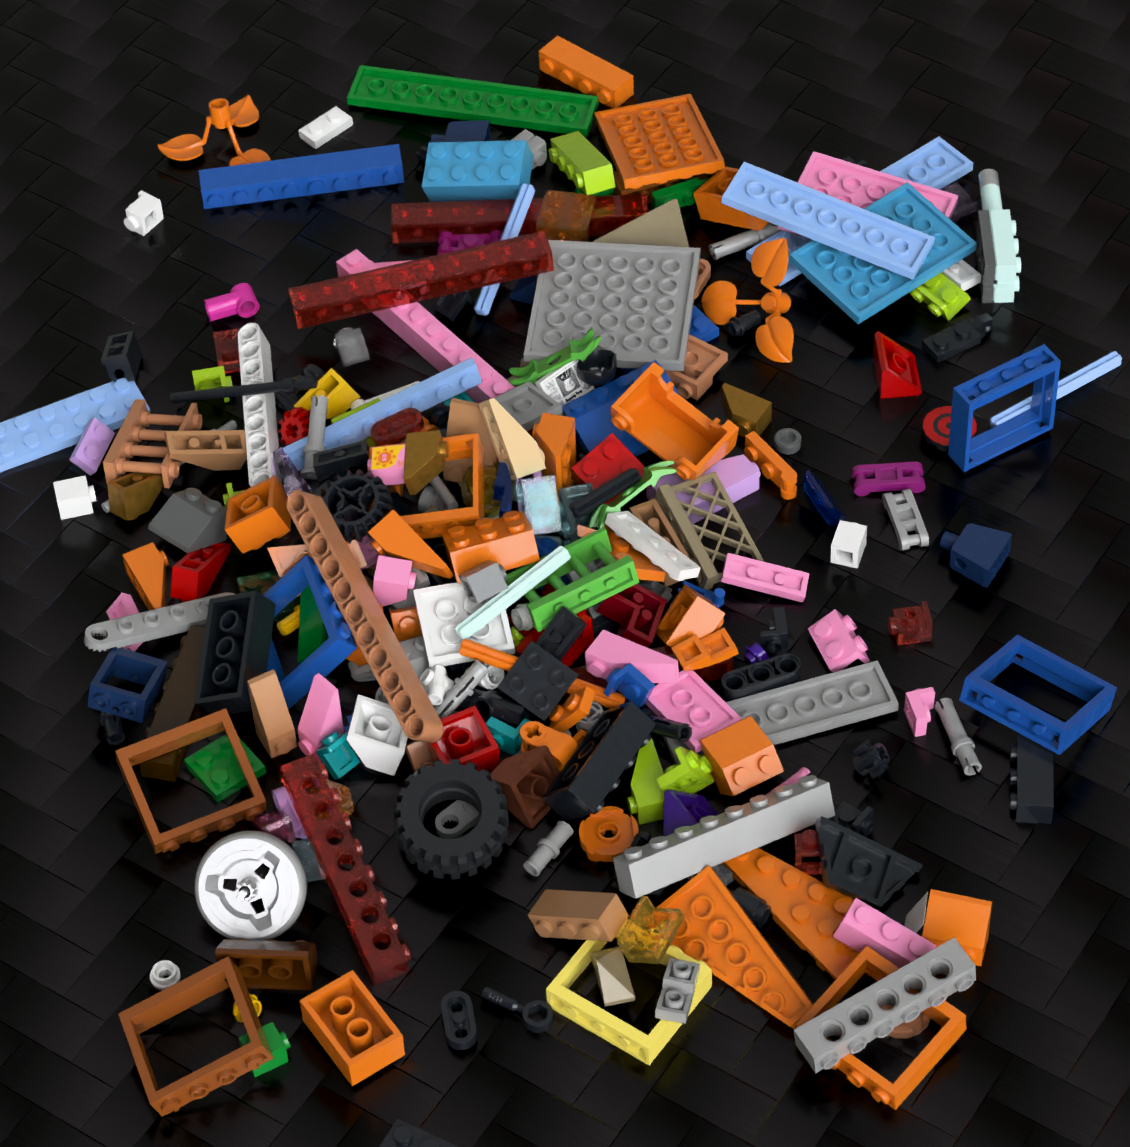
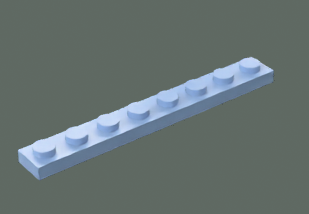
M469 358L326 427L324 436L326 450L360 442L396 423L402 422L481 384L482 380L473 358ZM308 436L276 451L287 476L304 468L305 455L302 453V450L307 445Z

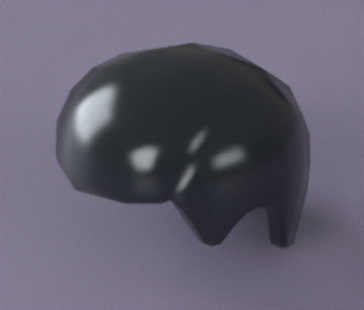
M594 350L587 356L586 361L578 360L577 377L590 386H600L609 383L617 372V355L611 350Z

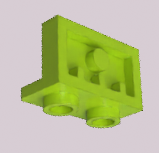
M942 273L909 292L917 302L921 303L924 301L928 304L927 308L936 317L941 315L948 321L971 300L965 291Z
M681 746L674 749L681 764L668 767L664 771L665 774L657 778L660 788L664 791L674 790L692 794L715 782L711 774L713 767L708 758Z

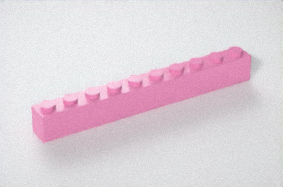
M355 249L336 261L339 283L439 372L447 370L469 358H473L482 383L464 392L475 403L495 398L515 388L360 251Z

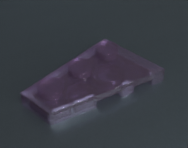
M283 447L274 451L276 463L285 482L282 488L287 496L295 490L312 493L313 491L304 478L301 477L300 472Z

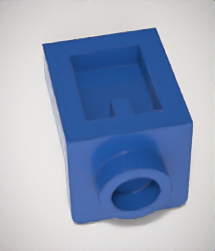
M629 663L621 670L616 668L610 673L606 679L608 685L604 694L609 697L618 690L640 708L647 702L656 685Z

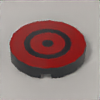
M952 406L935 408L923 420L922 434L925 441L929 445L930 443L935 445L936 449L948 452ZM974 417L971 438L976 436L977 423Z

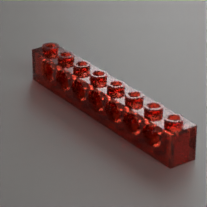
M311 754L280 766L281 780L373 985L407 973L408 961L411 960L409 949L405 943L400 944L396 935L399 933L397 923L393 916L388 918L384 909L387 907L384 894L381 890L376 891L373 885L375 881L373 870L369 864L364 865L361 858L364 855L362 846L358 838L353 839L349 832L352 826L346 813L341 814L338 808L340 799L334 787L329 788L326 779L329 776L324 763H318L315 755ZM308 787H315L318 789L316 793L312 794L307 793L304 790ZM320 812H326L330 817L319 819L316 815ZM331 838H339L342 842L332 845L327 841ZM348 863L351 864L354 868L349 871L341 870L339 866ZM360 889L365 892V895L355 897L351 892ZM371 915L378 920L374 923H366L362 919L365 916ZM378 942H386L389 947L385 950H379L374 945Z

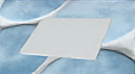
M928 891L907 914L904 927L915 933L924 925Z

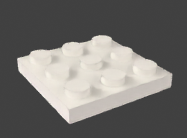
M457 582L413 590L429 669L436 664L448 666L475 661L459 653L463 640L458 637L455 627L494 596L480 603L471 602L462 583L457 584ZM506 610L469 638V640L505 653L515 654Z

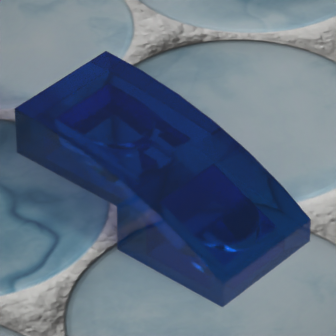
M503 462L499 464L494 484L493 500L502 501L499 518L506 512L512 511L513 499L510 473L506 463Z

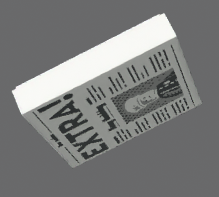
M579 359L546 374L535 382L536 387L562 406L595 390L594 386L584 383L577 377L576 369Z

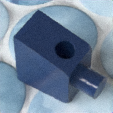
M486 120L450 122L446 135L432 134L430 143L490 141V122Z
M970 523L966 525L960 536L945 531L940 541V547L951 551L950 567L987 588L1010 553L1012 534Z

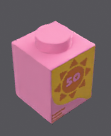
M406 445L372 447V459H368L367 464L368 471L373 473L374 477L378 476L381 478L385 485L405 484Z

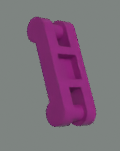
M494 230L490 234L453 235L449 231H443L438 236L439 247L437 255L442 260L493 259L503 232Z
M919 462L857 465L851 470L852 478L856 481L853 487L854 493L857 496H866L870 492L900 491L905 489H911L913 493H920L926 488L925 480L921 477L923 475V467Z

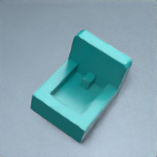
M492 716L485 724L499 746V750L501 749L514 756L521 750L523 742L520 737V729L530 720L524 718L516 729Z
M334 731L321 740L323 745L315 750L334 780L341 778L360 763V760L346 741L348 732L337 734Z

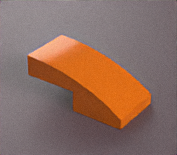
M724 627L701 640L696 634L671 647L684 671L708 667L739 654L736 645Z

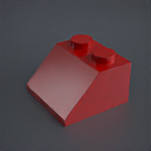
M476 706L440 719L443 724L441 738L435 743H427L433 763L434 761L442 760L443 764H450L451 759H460L461 765H466L469 761L477 764L479 772L482 769H486L489 773L500 764L499 746Z

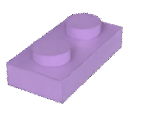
M95 417L92 418L83 431L69 460L91 476L97 471L115 432Z

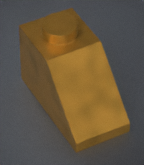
M727 383L723 384L722 406L727 419L739 427L738 435L745 437V435L755 431L760 436L772 421V402Z
M440 430L407 433L404 482L410 495H416L444 470L445 458L449 457V445L447 441H443Z
M132 472L107 482L110 512L124 520H134L139 515L148 512L164 486L162 474Z

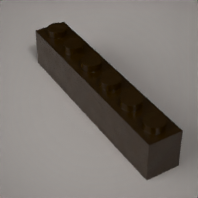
M191 625L187 636L184 635L182 637L180 654L172 662V674L170 679H166L164 682L163 697L161 702L158 701L155 705L154 719L152 724H148L146 728L145 739L200 718L203 709L195 705V697L206 627ZM189 745L140 763L142 777L175 782Z

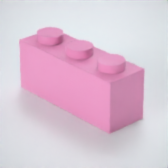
M855 898L832 936L859 953L868 946L898 968L904 967L937 946Z

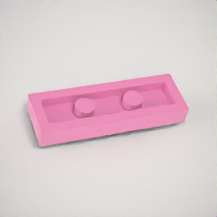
M727 553L721 582L803 602L806 596L809 573Z

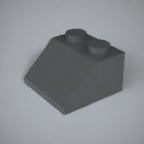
M187 488L172 494L149 523L148 529L184 552L190 553L226 541L225 521L227 509L221 506L220 502L203 495L200 490Z

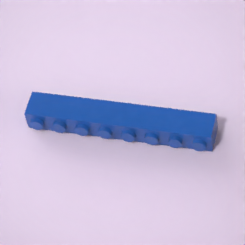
M399 144L199 170L204 209L404 183Z

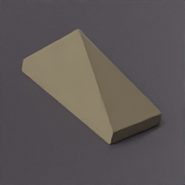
M621 946L591 952L604 1006L635 1001Z

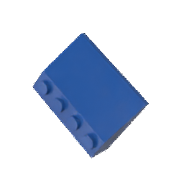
M656 360L562 406L563 416L575 418L576 442L586 454L591 452L611 433L635 457L650 450L627 431L616 428L611 421L612 416L610 412L611 406L653 362L659 365ZM664 371L661 377L667 384L671 379ZM674 386L673 391H675L677 394H679L678 391H677V389H676L675 386Z

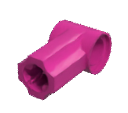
M239 283L228 294L204 300L209 321L235 314L245 318L251 317L258 312L260 307L254 291L248 283Z

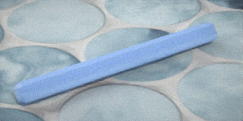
M524 183L520 186L474 306V310L478 315L487 316L535 193V189L531 184Z
M1112 351L1059 380L1057 399L1120 366L1121 355H1118L1116 351ZM1032 395L990 418L991 428L1031 410Z

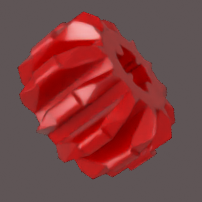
M297 407L284 412V418L279 420L282 427L277 431L282 434L280 443L288 446L308 436L310 409Z

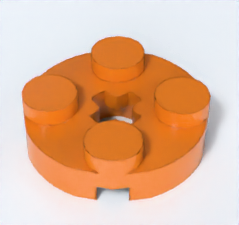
M605 806L595 815L590 814L585 821L582 820L579 826L580 845L587 853V857L593 862H614L613 858L624 854V850L631 847L635 835L639 834L636 819L632 815L630 818L627 814L623 813V809L614 806ZM607 830H611L612 834H616L611 838L603 837Z

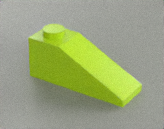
M652 737L644 747L639 748L631 780V796L627 797L629 812L631 815H636L639 825L664 819V794L666 791L662 790L657 782V778L662 776L664 772Z

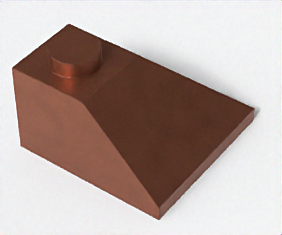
M543 745L504 759L491 772L492 781L497 780L502 787V794L506 797L508 810L525 826L533 829L552 809L541 798L560 771L548 746Z

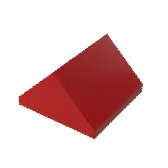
M876 332L874 334L873 362L880 398L920 395L922 389L915 355L881 332Z

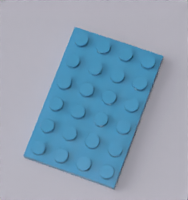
M907 182L864 209L935 237L934 245L914 280L815 240L789 254V262L851 319L860 324L976 251L977 243Z

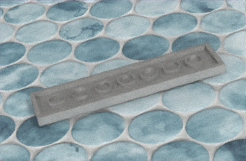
M878 660L726 702L742 719L751 716L773 745L898 711L899 705ZM663 736L674 764H681L674 749L679 746L690 751L691 749L684 742ZM703 750L697 753L701 756H705Z

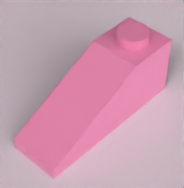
M602 630L585 651L587 672L595 677L607 679L614 669L618 668L621 670L631 663L652 683L676 684L679 681L678 660L605 630Z
M318 673L313 678L298 726L300 741L298 745L305 755H311L320 763L322 760L315 750L323 745L321 740L334 731L337 734L344 733L338 689Z

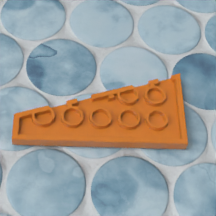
M759 848L720 863L742 887H746L754 895L766 900V904L771 906L773 920L802 950H806L816 960L817 966L823 972L826 970L834 981L860 954L832 937L854 901L851 897L823 885V882Z
M709 865L638 922L670 945L680 948L689 957L705 962L712 969V974L793 1029L796 1027V1023L814 1005L723 881Z

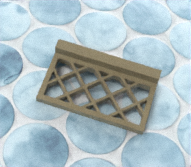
M716 472L671 487L669 483L658 486L654 498L685 548L689 559L701 567L698 577L695 578L699 587L709 590L713 588L715 583L721 582L723 572L718 573L713 564L715 558L725 562L726 555L718 552L721 543L737 548L735 555H738L739 550L751 554L753 559L764 562ZM712 482L716 490L715 496L700 491V486ZM683 491L693 495L691 504L679 501L676 493ZM696 497L712 503L709 512L693 506ZM715 504L726 508L729 513L727 519L711 513ZM690 512L706 518L703 527L690 522L688 518ZM708 520L724 525L721 535L705 529ZM727 527L739 532L741 536L739 542L724 536ZM703 535L718 541L715 550L703 546L701 542Z

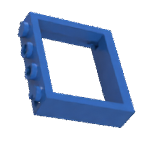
M1045 344L953 388L948 456L963 472L1053 429L1061 361ZM1034 381L1031 410L971 438L973 410ZM1041 422L1045 424L1044 426L1039 427Z
M307 555L263 594V596L276 604L275 617L310 585L329 636L328 640L287 677H285L271 638L267 672L273 669L276 672L288 710L310 691L316 674L319 673L325 678L357 649L353 634L315 561Z
M1016 635L965 678L959 701L1061 755L1110 711L1117 687L1033 642ZM1018 653L1023 656V659L1017 657L1016 654ZM1011 663H1015L1088 703L1064 723L990 683V681ZM1055 735L1059 737V742L1054 740Z

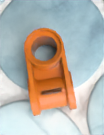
M529 721L520 729V737L523 741L521 753L529 751V745L530 750L543 745L548 746L559 771L563 770L578 748L577 742L570 735L554 730L537 721Z

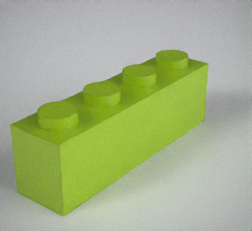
M579 131L550 139L552 148L549 149V156L552 163H556L560 171H563L568 179L572 180L576 187L580 188L586 195L616 187L612 164Z

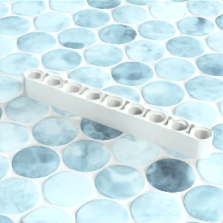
M248 323L238 331L241 385L273 382L269 341L258 324ZM274 393L242 396L249 484L253 487L273 476H276L282 484L281 464L276 452L279 450Z

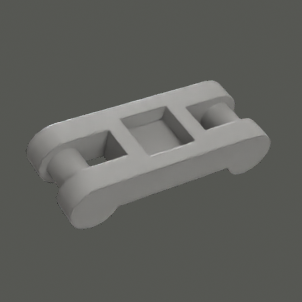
M911 489L901 490V493L892 494V492L884 493L882 495L883 505L889 514L898 538L900 550H908L910 546L919 545V547L928 546V533ZM915 531L916 534L908 535L907 532Z

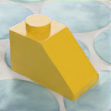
M331 368L317 382V388L310 389L294 407H303V409L311 410V397L316 395L318 400V395L325 396L329 399L326 419H330L344 414L360 396Z

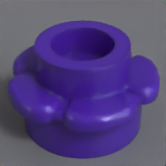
M756 642L750 647L745 646L744 648L746 654L743 657L749 665L769 659L767 653Z

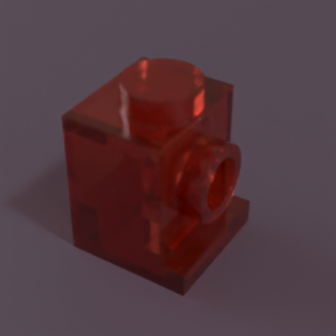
M927 601L921 602L920 606L893 609L892 617L888 618V627L890 634H895L897 645L931 641L933 622Z
M806 830L802 834H794V867L806 874H822L817 832ZM818 856V862H802V857Z

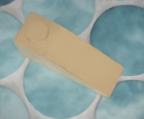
M494 398L479 403L506 482L546 469L544 464L545 455L542 449L538 447L537 442Z

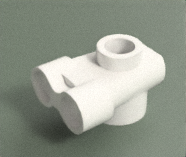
M437 664L431 669L427 668L424 670L419 678L432 705H440L443 697L454 686V681L446 676V669Z

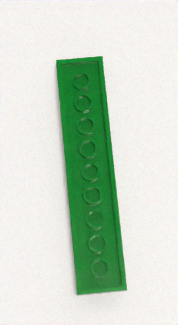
M360 65L347 96L348 105L465 121L486 120L490 124L562 134L579 131L585 137H588L595 116L594 112H596L599 104L598 96L364 65Z

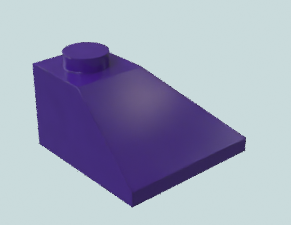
M667 790L664 794L663 836L675 833V829L700 823V819L703 817L717 816L719 814L703 795Z

